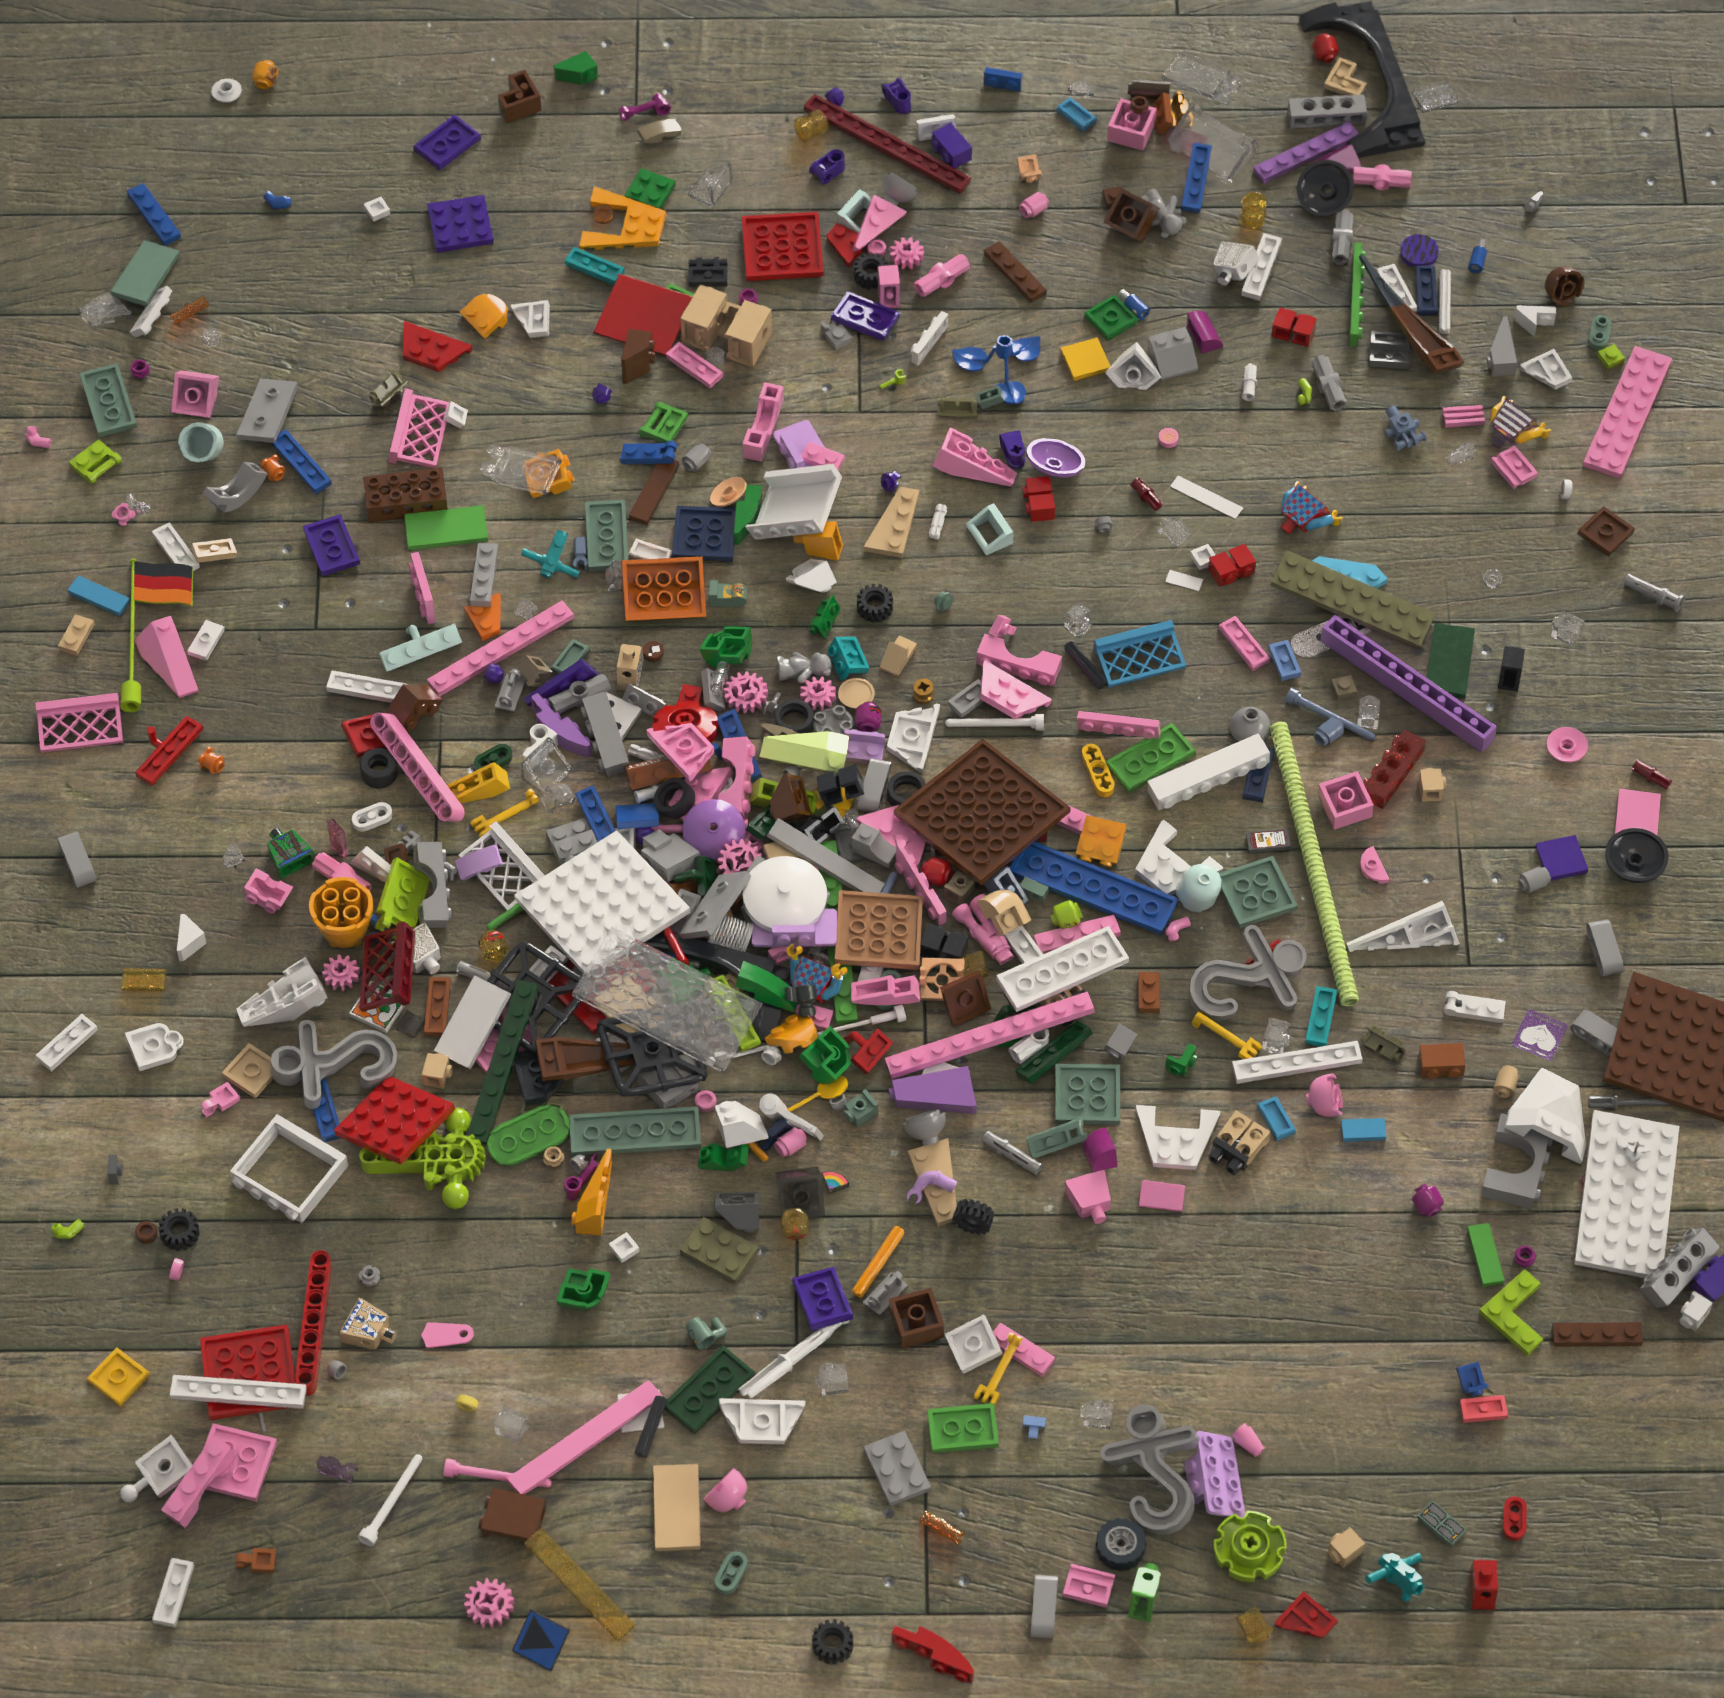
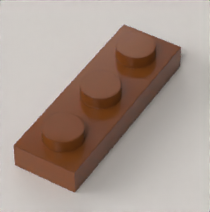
M429 977L424 1036L441 1037L447 1027L451 978Z

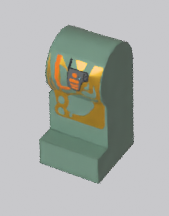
M710 580V607H741L746 604L747 586L741 583L732 585L718 584V580Z

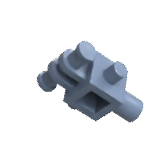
M1391 406L1386 410V414L1389 417V426L1384 432L1387 438L1393 437L1396 451L1404 447L1406 449L1411 448V444L1417 446L1418 442L1427 440L1424 431L1415 435L1416 427L1420 426L1418 419L1412 420L1408 412L1400 414L1396 406Z

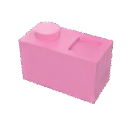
M898 265L878 266L879 303L888 308H900Z

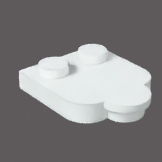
M161 1023L125 1033L126 1042L139 1071L173 1061L177 1056V1050L183 1046L181 1034L177 1031H169V1028Z

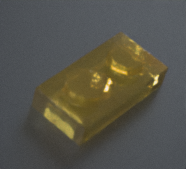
M124 968L122 990L165 991L166 969Z

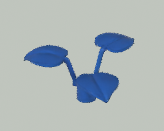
M1000 336L997 338L996 346L993 345L988 357L986 352L978 347L952 349L955 362L967 371L982 370L984 363H988L996 352L997 356L1000 359H1004L1005 383L996 385L1000 386L1005 398L1003 403L1019 404L1025 399L1026 389L1021 382L1013 381L1009 383L1008 357L1010 355L1012 357L1016 356L1018 360L1025 362L1035 360L1040 353V336L1014 341L1009 336Z

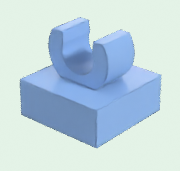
M1024 1416L1023 1427H1029V1438L1038 1439V1429H1045L1046 1418Z

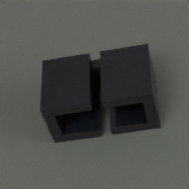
M1516 646L1504 647L1498 689L1518 692L1525 649Z
M856 764L838 769V773L832 771L817 776L818 792L825 806L843 802L842 788H845L847 800L864 795L863 778Z
M823 805L810 816L811 819L804 820L795 829L821 843L828 837V834L835 832L845 822L835 806Z
M928 924L920 944V956L939 958L942 952L944 954L943 958L963 959L968 949V936L961 932L950 931L948 933L941 926Z

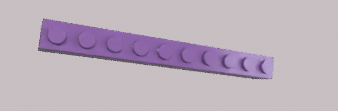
M1334 615L1322 627V643L1481 753L1494 741L1496 725L1338 616Z

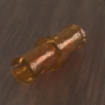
M201 296L190 304H184L183 308L170 314V318L174 320L173 323L175 325H178L189 317H195L196 313L209 307V303L205 301L206 298L204 296Z
M928 1510L922 1514L926 1518L921 1517L920 1523L934 1530L936 1535L944 1536L956 1545L962 1542L960 1537L964 1538L965 1532L950 1525L948 1520H942Z

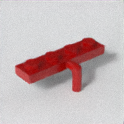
M186 716L163 742L157 739L155 728L153 726L148 727L149 743L157 749L135 772L136 777L153 786L204 730L203 725Z

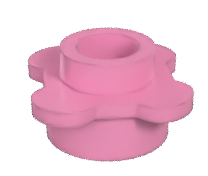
M122 503L112 512V517L119 521L120 526H126L127 522L136 516L135 512L128 508L127 503Z

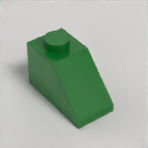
M587 51L553 65L554 78L557 81L583 85L598 78V65Z

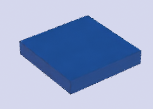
M654 803L616 806L617 829L659 826L658 809Z

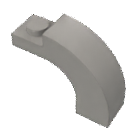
M243 462L234 478L228 484L220 488L206 487L202 494L209 498L208 501L223 512H230L242 506L257 492L268 473L255 463Z

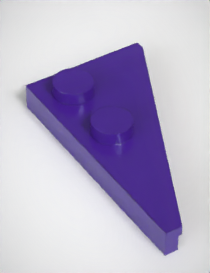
M580 659L526 696L524 700L528 706H531V696L536 693L542 699L546 698L548 700V698L570 689L572 683L576 681L585 682L600 675V673L583 659Z

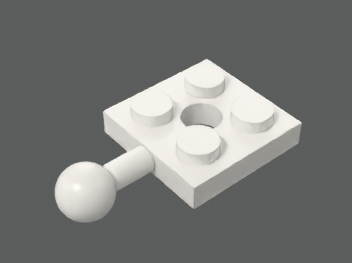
M172 1435L135 1461L144 1477L134 1485L124 1486L120 1491L121 1499L128 1503L135 1501L138 1497V1492L149 1484L156 1495L161 1498L180 1484L192 1467V1463ZM169 1461L170 1468L167 1471H161L162 1464Z

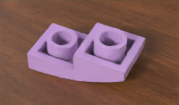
M497 845L482 848L455 860L461 880H467L481 872L487 873L503 864Z

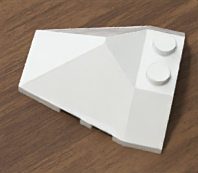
M306 957L284 970L283 974L285 976L276 983L273 980L267 984L269 988L261 995L259 993L254 994L237 1008L239 1018L244 1027L293 1021L312 1007H318L324 1003L328 997L321 981Z
M1541 1068L1515 1104L1509 1109L1504 1128L1523 1137L1533 1129L1564 1144L1561 1155L1581 1164L1586 1148L1579 1086Z

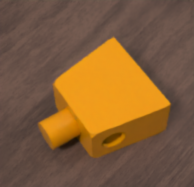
M826 521L822 533L794 536V543L804 544L806 554L835 561L839 560L843 542L837 522Z

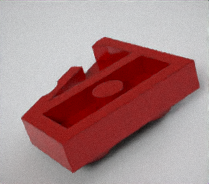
M836 223L826 235V240L835 248L838 256L844 259L845 265L850 268L867 247L868 243L862 249L856 252L853 251L858 233Z
M1303 1591L1274 1624L1278 1628L1324 1639L1337 1625L1338 1620Z

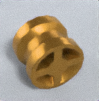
M925 678L917 680L913 685L914 700L919 704L930 703L934 697L933 683Z

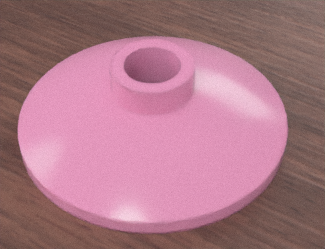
M1561 727L1552 731L1548 736L1547 749L1555 759L1571 763L1585 756L1588 750V741L1579 730L1571 727Z

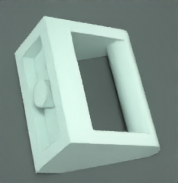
M859 189L837 213V223L859 233L860 228L852 220L863 207L868 209L871 197Z
M995 504L987 506L966 523V527L985 555L1013 544V531ZM987 521L990 522L999 536L989 545L976 527Z

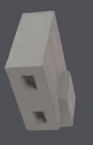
M657 830L643 837L644 849L641 850V857L666 882L673 880L674 875L696 867L695 857L700 856V852L675 833L668 836L661 830Z
M689 1053L681 1057V1059L697 1067L695 1060ZM676 1066L663 1068L667 1081L693 1076ZM656 1070L641 1072L638 1076V1083L641 1086L659 1082ZM699 1082L671 1088L667 1092L657 1091L647 1094L660 1109L671 1108L697 1093Z

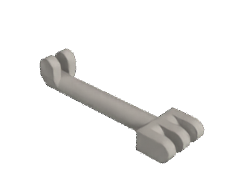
M412 830L407 833L409 837L404 836L402 838L407 848V854L414 849L417 842H421L420 835ZM444 862V869L448 871L447 880L451 882L454 876L459 874L458 869L448 862Z

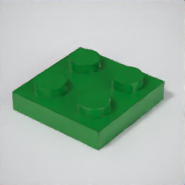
M641 168L624 197L661 209L676 186V181Z

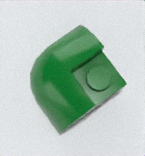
M724 627V631L717 632L714 635L710 633L700 647L703 659L712 667L721 670L724 669L726 663L732 665L741 664L743 659H749L752 648L751 627Z
M831 1026L799 1056L813 1071L810 1076L823 1084L834 1082L851 1064L848 1050L850 1048L849 1045Z
M568 1268L565 1281L562 1282L556 1300L557 1306L574 1310H591L595 1308L604 1298L611 1273L589 1268L588 1272Z

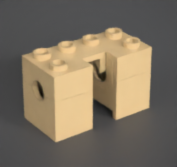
M703 285L698 287L680 318L682 343L709 352L717 336L728 339L726 358L750 367L755 365L772 335L771 309L744 300L741 306L727 302L726 293Z

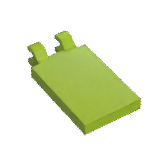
M398 857L392 861L376 911L381 914V917L377 921L375 929L381 932L384 931V928L388 929L391 923L397 926V923L403 921L411 928H416L419 918L418 908L425 899L430 879L424 873L416 870L412 865Z

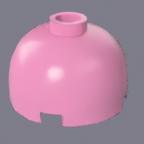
M1333 1073L1316 1078L1310 1085L1309 1093L1306 1094L1308 1106H1312L1314 1111L1323 1117L1342 1115V1112L1338 1109V1107L1343 1108L1342 1095L1339 1084L1334 1085L1333 1079L1337 1078Z
M733 1468L708 1493L704 1501L718 1512H728L733 1508L737 1511L746 1501L743 1499L747 1492V1484L744 1477Z

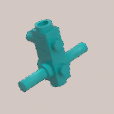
M562 530L556 531L547 555H540L525 548L522 550L521 556L536 561L542 566L540 575L545 578H551L554 571H560L577 578L580 572L562 564V561L559 560L568 537V533Z
M1393 1553L1384 1554L1378 1560V1564L1381 1566L1380 1570L1366 1575L1365 1581L1371 1584L1385 1578L1387 1582L1394 1583L1402 1589L1401 1599L1403 1601H1410L1412 1595H1419L1424 1590L1422 1577L1415 1572L1414 1568L1409 1567L1422 1561V1556L1420 1553H1416L1402 1559Z

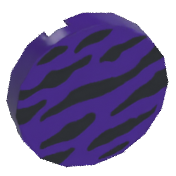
M1414 234L1402 241L1400 257L1408 266H1431L1436 262L1438 245L1431 237L1423 234Z

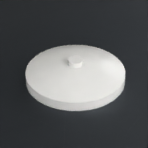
M781 856L765 860L751 870V877L743 888V905L750 919L759 927L772 932L773 925H813L823 914L827 902L826 884L819 871L808 862L795 857Z

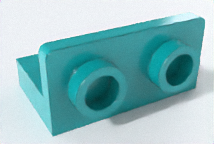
M835 637L827 651L840 680H845L849 673L868 672L870 667L856 637Z

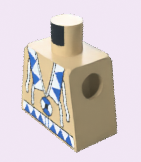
M621 645L617 663V690L626 691L628 684L639 686L644 661L642 647ZM626 671L630 672L632 676L626 677Z
M359 1298L342 1327L340 1335L343 1343L375 1350L381 1340L392 1344L397 1332L389 1329V1317L386 1313Z

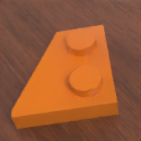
M500 593L492 595L491 607L470 605L464 607L467 617L482 641L501 633Z

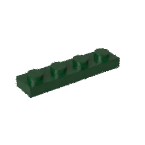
M1076 1021L1015 1070L1017 1077L1030 1084L1089 1038L1093 1034L1091 1028Z

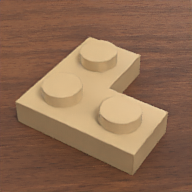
M1339 58L1326 79L1324 88L1343 96L1362 95L1367 83L1351 78L1356 70V63Z

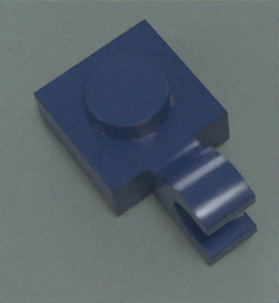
M785 1118L776 1120L767 1131L768 1139H766L765 1145L761 1148L764 1151L770 1150L777 1141V1138L794 1128L793 1125Z

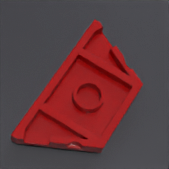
M407 321L403 323V358L406 361L440 372L447 365L458 361L460 355L465 352L469 354L472 351L471 344Z

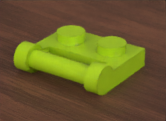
M98 439L70 460L69 466L92 485L99 476L114 465L120 464L122 458Z

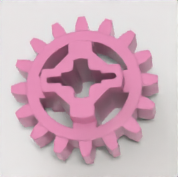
M746 671L745 675L742 676L739 672L737 673V678L731 676L730 682L726 681L724 696L725 702H729V708L735 706L737 712L743 709V713L746 714L748 709L753 713L755 707L761 709V703L766 704V697H768L767 683H763L762 677L757 679L756 673L749 676L748 671Z
M743 839L740 840L739 844L732 840L731 846L728 844L724 845L726 851L720 850L719 855L722 857L717 859V863L722 865L718 867V871H724L723 874L747 871L753 863L750 861L748 854L752 856L753 861L757 856L762 857V854H756L758 847L751 848L750 841L745 845ZM738 849H741V850H742V851L737 852V853L732 852V851L738 850ZM744 856L743 863L736 869L737 861ZM726 861L731 865V871L727 867Z
M486 1578L485 1584L477 1581V1588H469L471 1594L465 1595L467 1602L464 1605L465 1610H468V1618L473 1617L474 1624L480 1621L482 1628H484L486 1623H489L490 1627L493 1628L495 1622L500 1626L502 1625V1618L509 1620L508 1612L514 1611L512 1606L514 1604V1597H511V1589L506 1590V1583H502L499 1586L497 1579L493 1583H489L488 1578Z

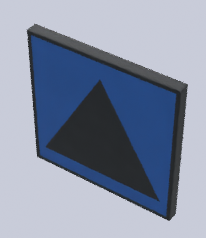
M530 1609L512 1651L552 1671L570 1629Z

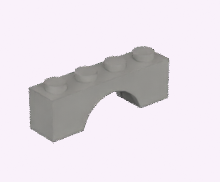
M417 842L413 849L414 868L424 873L430 879L433 886V894L423 900L418 908L419 923L421 925L425 922L428 928H445L448 921L451 920V908H448L447 905L450 893L445 883L448 879V871L444 869L446 851L442 849V842Z

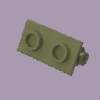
M392 372L383 381L386 388L379 384L370 392L369 398L375 402L372 407H385L391 402L390 398L400 394L409 381H401L400 373Z
M938 398L937 416L977 418V400H973V398H960V400H956V398Z
M1366 1026L1369 1032L1368 1034L1364 1033L1360 1039L1363 1045L1368 1046L1374 1051H1377L1379 1046L1382 1045L1383 1047L1379 1053L1391 1061L1399 1060L1401 1057L1400 1050L1406 1051L1402 1046L1403 1042L1393 1036L1391 1039L1385 1037V1032L1376 1026H1373V1028Z

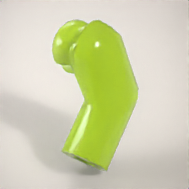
M1302 378L1298 381V385L1303 395H1298L1297 401L1299 405H1308L1311 402L1312 387L1305 378Z
M79 1219L69 1227H62L61 1224L55 1223L51 1227V1232L57 1239H71L85 1225Z

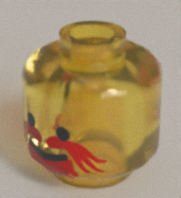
M488 930L481 935L478 941L479 949L485 960L494 963L500 962L508 953L509 948L501 932Z
M798 1208L787 1210L781 1218V1231L783 1235L790 1240L798 1241L803 1239L809 1232L808 1215Z

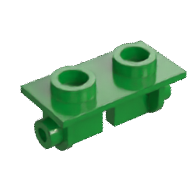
M831 595L830 599L826 598L821 601L816 612L817 616H814L809 625V632L811 634L820 633L823 639L826 638L831 630L832 624L841 609L833 595Z

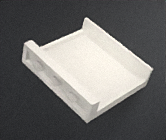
M834 464L765 472L764 479L769 485L756 524L746 525V529L752 537L757 540L822 533L842 479V475Z

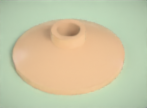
M732 477L721 482L711 494V503L716 507H724L735 503L745 492V480L741 477Z

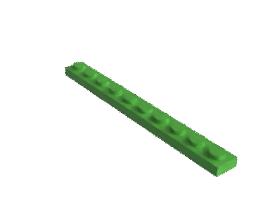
M836 840L822 841L820 843L838 855ZM818 868L825 881L827 891L830 892V898L826 902L825 909H835L838 912L839 890H842L841 882ZM827 946L830 968L835 965V946ZM840 964L839 970L846 967L848 971L845 975H842L843 980L839 993L833 996L837 1025L858 1022L856 1003L851 1001V983H853L851 965Z

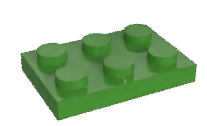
M994 1403L927 1409L932 1453L999 1447Z

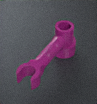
M657 93L652 97V101L645 104L619 108L621 113L619 116L622 121H626L633 117L634 114L651 109L656 110L658 115L664 116L670 112L671 106L663 98L662 94Z
M597 1153L591 1156L588 1167L579 1177L570 1176L566 1178L564 1190L568 1200L574 1201L578 1199L581 1187L596 1171L600 1163L595 1162Z

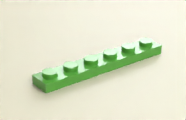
M1354 242L1349 337V346L1357 347L1358 339H1362V327H1359V323L1362 324L1363 312H1359V310L1363 308L1364 297L1360 296V293L1364 292V281H1361V278H1364L1365 268L1361 266L1359 255L1363 254L1365 256L1366 251H1362V243Z

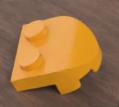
M482 294L472 299L460 313L486 339L497 327L503 328L506 325L508 308L501 299L493 295Z
M793 1014L788 1016L782 1025L773 1028L771 1033L765 1037V1040L769 1046H781L784 1053H793L795 1047L801 1045L805 1048L813 1043L818 1037V1031L809 1016Z

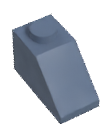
M1004 866L984 883L989 893L998 890H1009L1016 893L1023 904L1029 900L1008 866Z

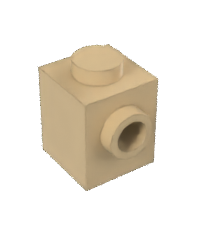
M1441 768L1420 770L1418 783L1421 802L1442 801L1443 791L1446 789V778L1442 776Z
M441 1053L427 1054L422 1071L424 1086L444 1089L446 1080L451 1077L453 1066L449 1063L448 1056Z
M1351 1527L1342 1534H1335L1329 1541V1557L1334 1563H1339L1342 1568L1364 1553L1365 1542Z

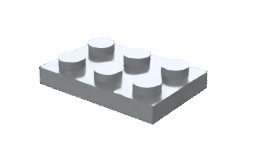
M905 1431L864 1446V1452L889 1506L931 1491L930 1483Z

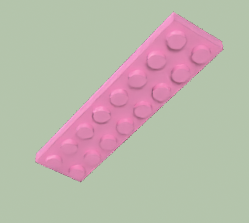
M1637 346L1634 347L1584 459L1583 467L1621 479L1670 367L1672 358Z

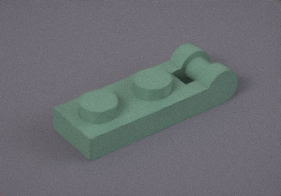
M1076 1118L1065 1124L1025 1137L1031 1157L1034 1159L1085 1141L1088 1136L1083 1130L1082 1126L1084 1123L1082 1118ZM1074 1129L1076 1135L1071 1137L1069 1131Z

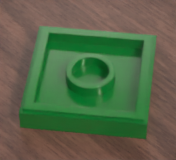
M1115 294L1084 312L1085 319L1107 341L1139 322V318Z

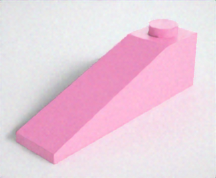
M949 428L936 455L933 467L950 475L1012 487L1017 475L1014 470L999 459H992L986 454V449L976 447L972 444L973 440L967 435Z
M168 616L151 622L135 639V644L141 658L152 667L156 674L158 673L165 684L179 698L199 692L172 617Z

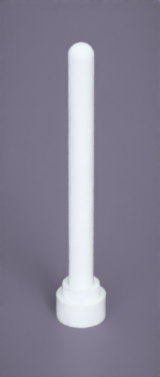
M1035 714L1031 718L947 719L945 724L947 727L1031 726V729L1042 731L1044 730V714Z
M417 1454L413 1457L371 1525L363 1528L358 1535V1539L363 1544L372 1547L377 1541L378 1529L422 1462L421 1455Z

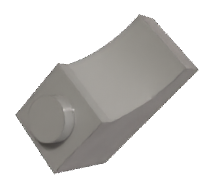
M864 823L860 824L852 837V851L889 868L896 857V847L886 841L879 830Z

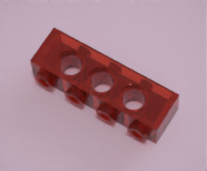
M1406 729L1400 735L1397 734L1390 750H1385L1381 763L1374 766L1371 777L1369 779L1366 778L1363 782L1375 806L1381 809L1385 808L1423 754L1426 743L1425 739Z

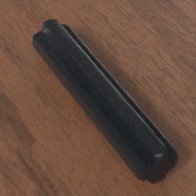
M1073 641L1066 643L1064 650L1099 689L1105 687L1107 680Z
M656 1395L636 1446L635 1455L640 1458L647 1457L665 1409L667 1399L661 1395Z

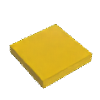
M1098 338L1061 347V354L1073 381L1106 373L1111 367Z
M116 1348L86 1379L89 1384L118 1406H121L150 1376V1373L120 1349Z

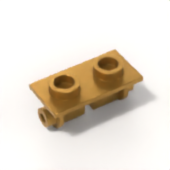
M1176 91L1172 100H1170L1173 127H1192L1184 94Z

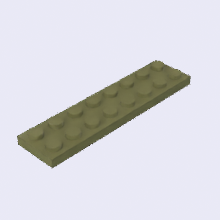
M1286 550L1270 585L1417 649H1420L1435 617V613L1288 550Z

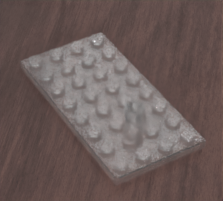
M614 927L610 928L572 993V996L722 1073L726 1071L763 1004Z

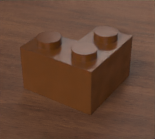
M526 70L509 75V91L498 95L499 111L506 123L542 111L540 94Z
M403 684L385 713L395 715L405 730L411 732L416 727L420 716H433L438 711L443 699L428 684Z

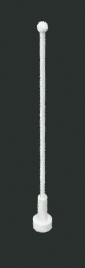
M901 1004L893 1006L894 1011L871 1016L868 1020L833 1029L838 1032L869 1023L874 1025L894 1019L899 1023L906 1021V1015ZM824 1031L817 1032V1036H820ZM765 1046L718 1058L709 1057L706 1063L712 1066L716 1062L763 1051Z

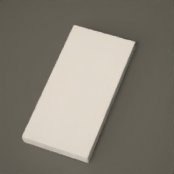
M474 975L434 1051L448 1056L449 1059L471 1070L511 994Z

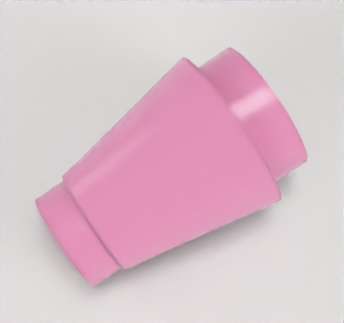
M1243 1424L1232 1435L1235 1439L1234 1442L1255 1457L1265 1449L1251 1426L1248 1427L1246 1424Z

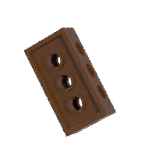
M443 467L363 477L369 523L405 519L404 514L448 509Z

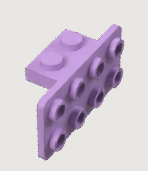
M808 420L798 422L773 433L779 450L785 456L790 469L813 466L805 463L801 457L808 442L824 447Z
M825 909L821 917L813 925H773L772 932L759 927L752 921L754 925L752 945L754 947H789L792 944L794 945L793 947L835 946L837 943V911L835 909Z
M1198 1431L1197 1434L1200 1441L1196 1446L1197 1453L1184 1462L1187 1483L1195 1498L1194 1503L1198 1504L1205 1499L1206 1511L1211 1515L1229 1517L1237 1514L1238 1517H1244L1245 1510L1233 1439L1229 1436Z

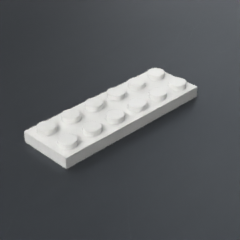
M1107 926L998 974L996 980L1015 1011L1018 1012L1129 962V957L1110 927Z

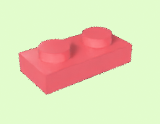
M1504 1395L1460 1399L1459 1404L1463 1423L1508 1418Z

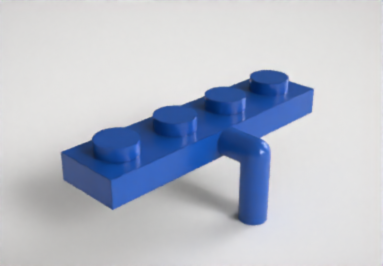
M735 708L717 716L724 738L746 737ZM713 743L714 754L719 760H722V749L718 743ZM755 756L752 757L754 773L751 775L750 782L763 777Z

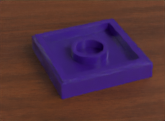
M1576 835L1535 844L1541 865L1548 870L1551 881L1588 873V867Z

